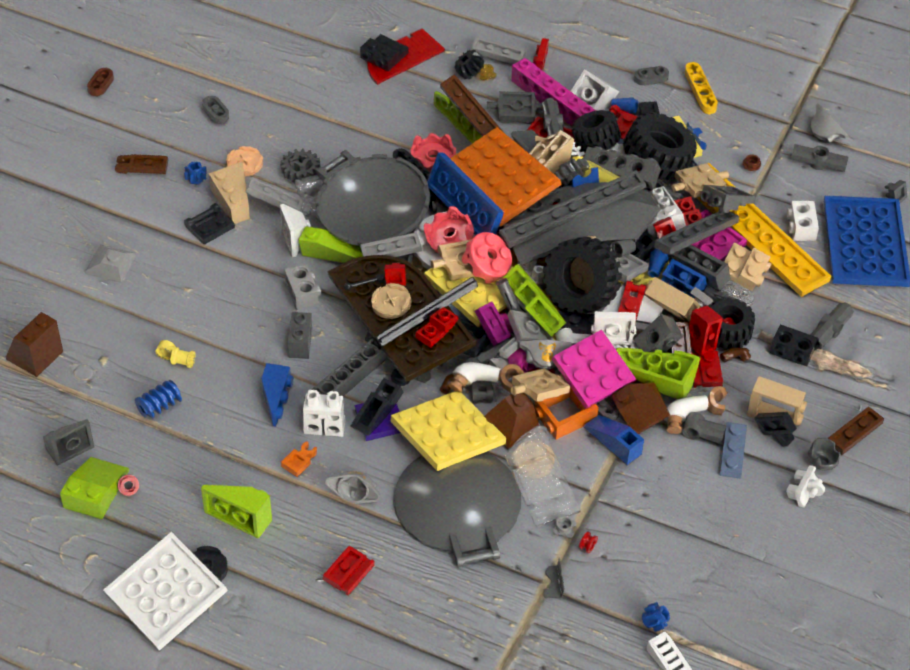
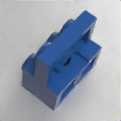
M674 259L671 260L662 273V281L694 299L695 297L691 294L694 287H697L702 292L707 287L704 275Z

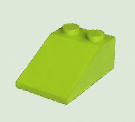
M90 457L69 476L62 488L60 496L63 508L103 519L118 492L117 484L119 479L128 474L129 468Z
M203 485L201 487L204 513L259 539L272 521L270 495L263 490L247 486Z

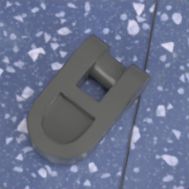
M475 381L471 384L473 402L485 399L493 401L492 382Z

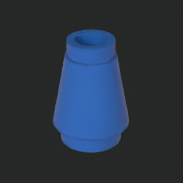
M634 97L613 98L611 101V106L617 105L620 110L630 114L637 113L638 100L634 99Z
M657 248L650 253L647 273L650 277L659 276L669 260L668 254L662 253Z

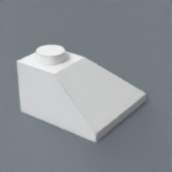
M585 69L571 90L573 94L597 111L610 107L612 99H615L619 93L617 89Z
M280 204L282 233L291 256L296 257L301 250L299 238L305 226L311 227L308 219L305 220L302 212L285 204Z

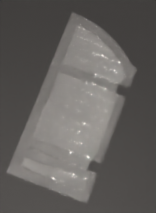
M542 426L534 428L521 436L504 457L509 467L516 466V470L511 472L526 506H534V509L529 512L535 526L538 527L553 522L561 516H571L580 513L581 510Z

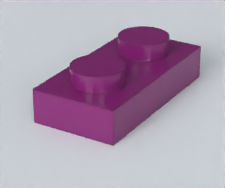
M493 301L474 311L493 346L511 337Z

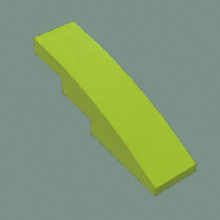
M516 264L504 276L515 291L514 294L526 306L525 309L551 337L566 324L547 296L519 264Z

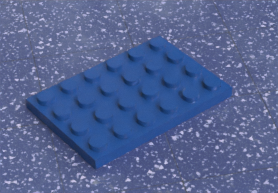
M824 196L823 203L832 284L910 287V271L899 199Z

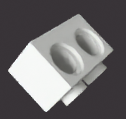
M792 201L791 207L787 209V220H790L789 233H792L793 241H816L819 226L814 201Z

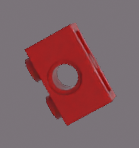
M708 305L692 310L689 323L691 348L700 355L716 350L723 317Z

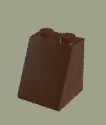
M40 312L13 338L6 355V360L38 377L63 353L57 320Z

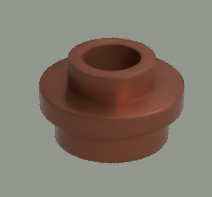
M753 154L746 156L743 160V167L748 171L759 170L761 167L760 158Z

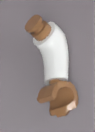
M466 362L455 368L453 371V382H450L448 385L453 391L461 393L462 388L466 385H471L475 381L496 383L501 381L503 388L511 393V387L514 385L507 380L513 376L524 374V371L515 364L506 365L501 369L487 364Z
M717 386L713 388L708 397L706 395L675 400L669 404L667 409L670 416L664 419L668 425L667 432L671 434L681 433L682 423L686 421V417L691 412H700L707 409L715 415H722L725 405L718 404L716 401L720 402L727 396L728 392L725 387Z

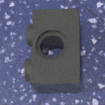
M292 312L288 338L289 358L309 359L312 337V313Z
M661 314L635 337L634 341L638 349H642L643 352L662 350V353H665L675 346L683 335L673 318Z

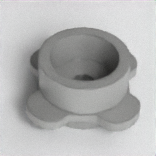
M568 516L556 518V527L553 528V533L566 536L567 538L573 537V528L576 527V521Z

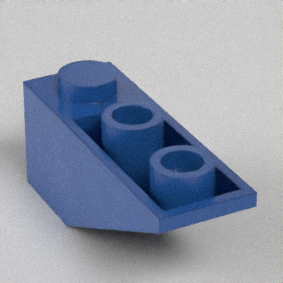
M266 363L261 378L262 390L272 424L276 427L278 419H282L284 411L282 406L283 403L288 401V388L292 387L294 376L291 375V370L288 366Z
M598 415L584 425L586 430L626 465L642 455L644 439L631 427Z

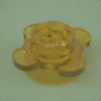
M483 64L484 67L478 73L480 79L485 81L496 78L497 74L494 73V67L490 64Z

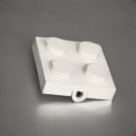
M595 311L591 333L594 334L602 330L611 344L632 345L633 335H636V313Z

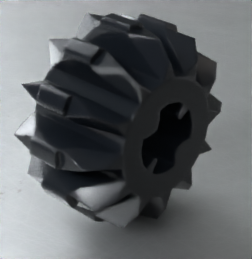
M468 50L458 57L459 59L455 61L456 65L454 68L463 79H471L481 72L480 70L484 67L485 61L476 50Z

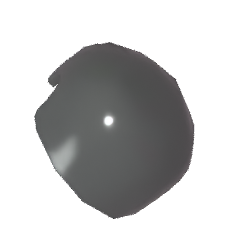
M817 438L809 449L808 457L813 466L819 470L826 471L838 466L840 452L836 451L834 441L827 438Z

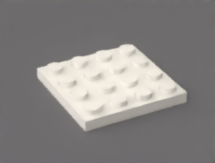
M172 532L104 589L106 595L158 650H161L228 591L223 583Z

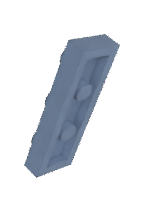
M726 422L720 476L741 479L747 425Z

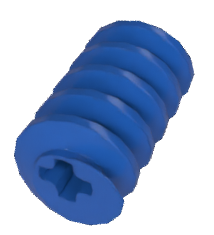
M170 379L169 381H164L162 385H157L155 389H150L149 394L143 393L142 398L137 397L135 404L144 418L147 417L146 415L154 418L153 411L161 414V406L168 410V402L175 406L174 399L176 398L181 402L182 397L180 390Z

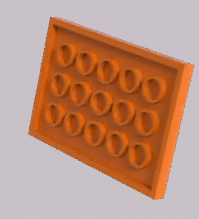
M498 127L450 158L504 212L500 227L562 185L561 180Z

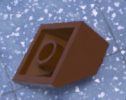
M655 383L628 384L612 394V398L624 420L638 434L670 416Z
M525 393L510 394L484 416L489 423L493 424L506 437L504 446L507 450L540 429L533 403Z

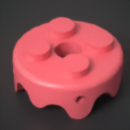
M430 133L425 139L417 135L410 149V154L430 173L436 157H430V155L437 156L438 153H445L449 158L456 155V147L453 146L449 134L439 137L434 133Z
M450 206L447 212L436 213L431 224L425 223L424 232L431 249L439 254V245L471 240L474 236V227L467 214L464 215L456 207ZM455 232L452 236L447 237L448 233Z
M482 232L466 243V251L462 256V262L464 264H471L473 275L485 279V283L490 284L509 272L512 266V255L502 238L490 232ZM488 252L492 254L493 259L488 256Z

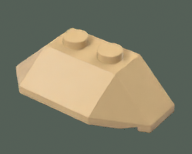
M560 130L556 134L541 140L529 154L554 174L561 164L570 161L574 139Z

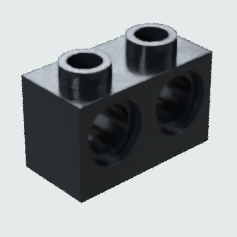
M780 324L772 340L770 354L808 366L815 351L818 337Z

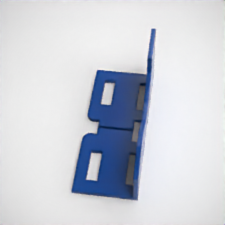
M687 122V128L691 131L701 149L706 150V143L698 138L699 134L703 133L699 127L692 129Z
M598 167L591 168V173L587 177L576 175L572 179L573 186H568L574 188L585 183H599Z

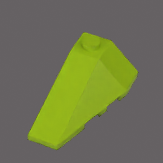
M438 91L434 92V106L471 143L482 137L448 96Z
M305 226L299 238L302 256L342 263L363 257L361 246L341 241L330 234L325 228Z
M635 348L616 349L637 380L642 383H655L659 392L675 399L687 397L694 383L700 361L699 356L683 351L662 353V350L643 352L642 349Z

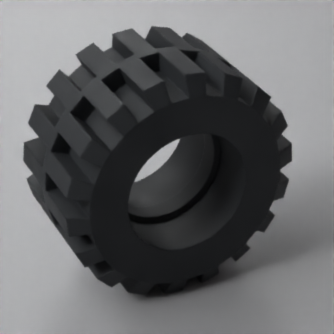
M596 110L586 113L576 119L571 128L577 147H581L580 152L586 153L587 147L594 148L596 146L609 150L621 138L616 116L608 110Z
M720 298L719 301H713L709 307L722 316L723 319L732 318L735 323L730 325L722 322L717 348L722 347V350L743 348V345L749 343L753 334L755 313L752 312V308L747 306V303L744 301L740 302L739 299Z

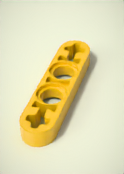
M696 62L687 63L684 73L700 109L705 114L715 113L718 102L701 66ZM705 92L708 95H701L700 93Z

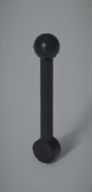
M378 274L375 278L352 284L345 283L344 288L350 290L352 287L375 281L383 282L384 275Z

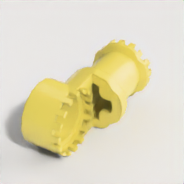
M161 340L156 348V355L158 354V357L161 356V359L163 357L164 360H170L173 365L178 363L187 365V368H192L195 363V359H193L196 357L195 351L180 350L179 347H176L168 340Z

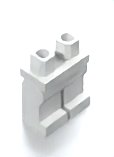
M309 390L305 395L303 407L304 434L322 435L324 427L325 435L343 437L346 422L343 396H339V393L335 391H330L327 395L319 394L317 390ZM313 424L318 426V428L313 429L308 427V425ZM330 426H336V427H338L339 429H338V430H331V429H329V427H330Z

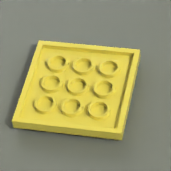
M444 267L430 268L424 272V275L433 287L442 295L471 278L450 280ZM473 276L478 282V287L452 304L477 327L481 326L482 324L475 314V310L493 301L498 312L507 307L496 286V282L500 279L486 284L485 279Z
M454 391L391 415V423L436 471L506 443V437L493 424L489 423L484 415L460 392Z

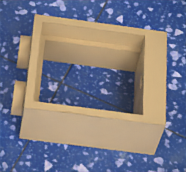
M654 277L653 281L651 280L647 284L645 294L649 299L690 323L692 310L701 308L694 298L657 277Z
M759 376L751 393L747 416L754 418L758 413L788 412L795 426H800L804 417L801 413H804L807 402L804 401L806 392ZM762 397L794 407L795 410L791 412L763 402Z

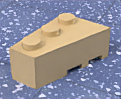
M243 161L208 173L210 190L225 214L234 224L250 219Z

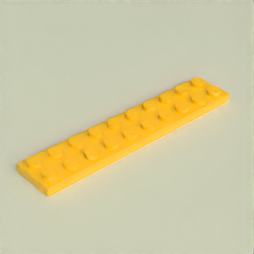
M707 163L715 172L719 173V171L716 168H714L710 163ZM723 179L727 183L726 186L735 187L729 180ZM701 196L696 197L713 214L719 212V207L708 206V202H703ZM746 203V206L739 205L738 210H730V212L739 216L738 223L730 227L747 239V246L751 250L756 248L770 256L768 261L772 263L770 268L798 295L802 297L830 282L831 275L757 206Z

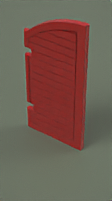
M421 28L411 33V38L405 36L397 40V42L409 47V53L390 71L379 68L367 61L368 72L373 81L378 85L444 52L445 48Z

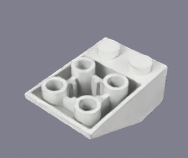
M664 186L649 192L659 206L660 212L645 231L657 238L652 224L669 216L673 220L676 231L686 227L682 211Z

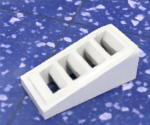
M666 632L648 641L647 651L662 670H673L679 665L682 667L679 670H692ZM668 651L669 654L663 657L662 654ZM672 659H675V660H676V661L672 662L671 664H668V663H667V662L671 661Z

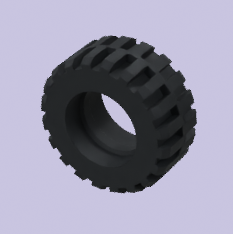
M655 112L638 116L633 121L623 141V149L626 155L634 154L639 158H652L658 162L661 169L658 176L659 180L676 179L675 171L688 168L697 152L695 138L691 135V131L684 127V124L677 122L673 117H667L665 114L659 115Z
M578 237L563 241L557 247H554L550 251L551 255L545 259L547 266H543V273H545L543 284L547 285L545 291L547 295L550 294L552 296L551 301L554 304L558 303V307L561 310H568V313H578L579 315L599 310L610 304V301L614 300L617 296L615 291L620 289L621 283H618V280L622 279V273L618 270L621 267L620 262H616L615 257L617 255L615 252L609 251L610 246L606 243L601 244V240L597 238ZM577 257L584 259L593 270L594 283L592 289L587 294L578 290L571 280V265Z

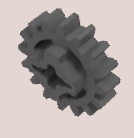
M303 148L301 151L295 149L294 153L289 151L288 156L283 155V160H281V173H284L285 178L290 177V181L296 179L297 183L300 180L307 182L308 178L313 180V175L317 176L315 170L321 167L320 158H317V154H311V150L305 152Z
M579 158L577 161L572 159L559 166V169L554 173L561 180L562 185L559 187L572 185V179L576 175L584 176L585 171L589 170L590 167L585 158Z

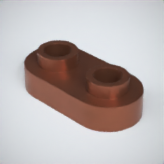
M110 68L98 69L87 84L88 93L92 96L104 94L114 80L113 71Z

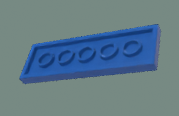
M438 153L427 181L428 187L448 208L454 206L462 214L469 216L475 235L482 232L496 234L504 212L445 153Z

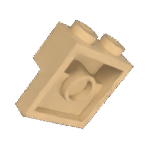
M735 242L724 260L729 267L730 280L751 292L756 286L760 287L765 278L762 276V273H767L772 264L768 262L770 256L756 248L749 251Z

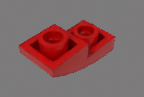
M691 196L674 200L683 213L686 226L703 219L700 210L696 209Z
M442 307L430 316L428 324L416 331L415 338L431 348L454 326L458 316Z

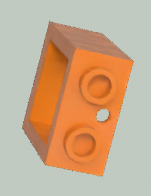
M571 387L567 394L544 399L543 401H535L534 404L537 419L542 421L546 431L552 434L556 440L584 427L585 424L598 416L599 409L596 404L585 409ZM570 398L580 412L558 421L548 408Z

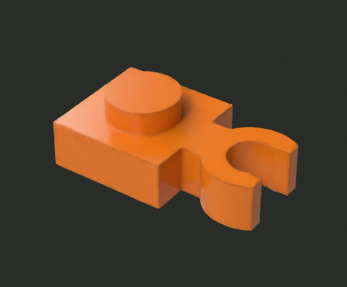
M304 442L301 445L300 451L293 449L281 461V467L298 477L311 464V458L317 455V447L307 450L309 442Z

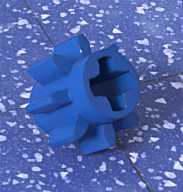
M191 162L188 164V167H184L185 180L189 179L190 184L197 185L202 183L203 179H207L206 166L202 167L200 162Z
M655 602L644 608L645 612L642 614V620L647 628L653 627L654 632H657L668 626L667 622L670 620V614L665 606L659 607L658 603Z

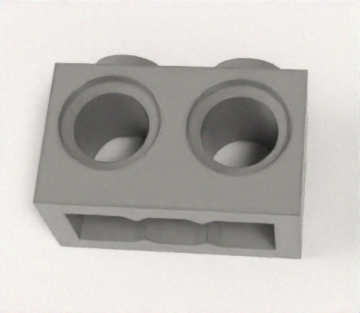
M307 264L284 269L285 282L296 309L319 304L321 290L319 284H315L313 270L310 271Z

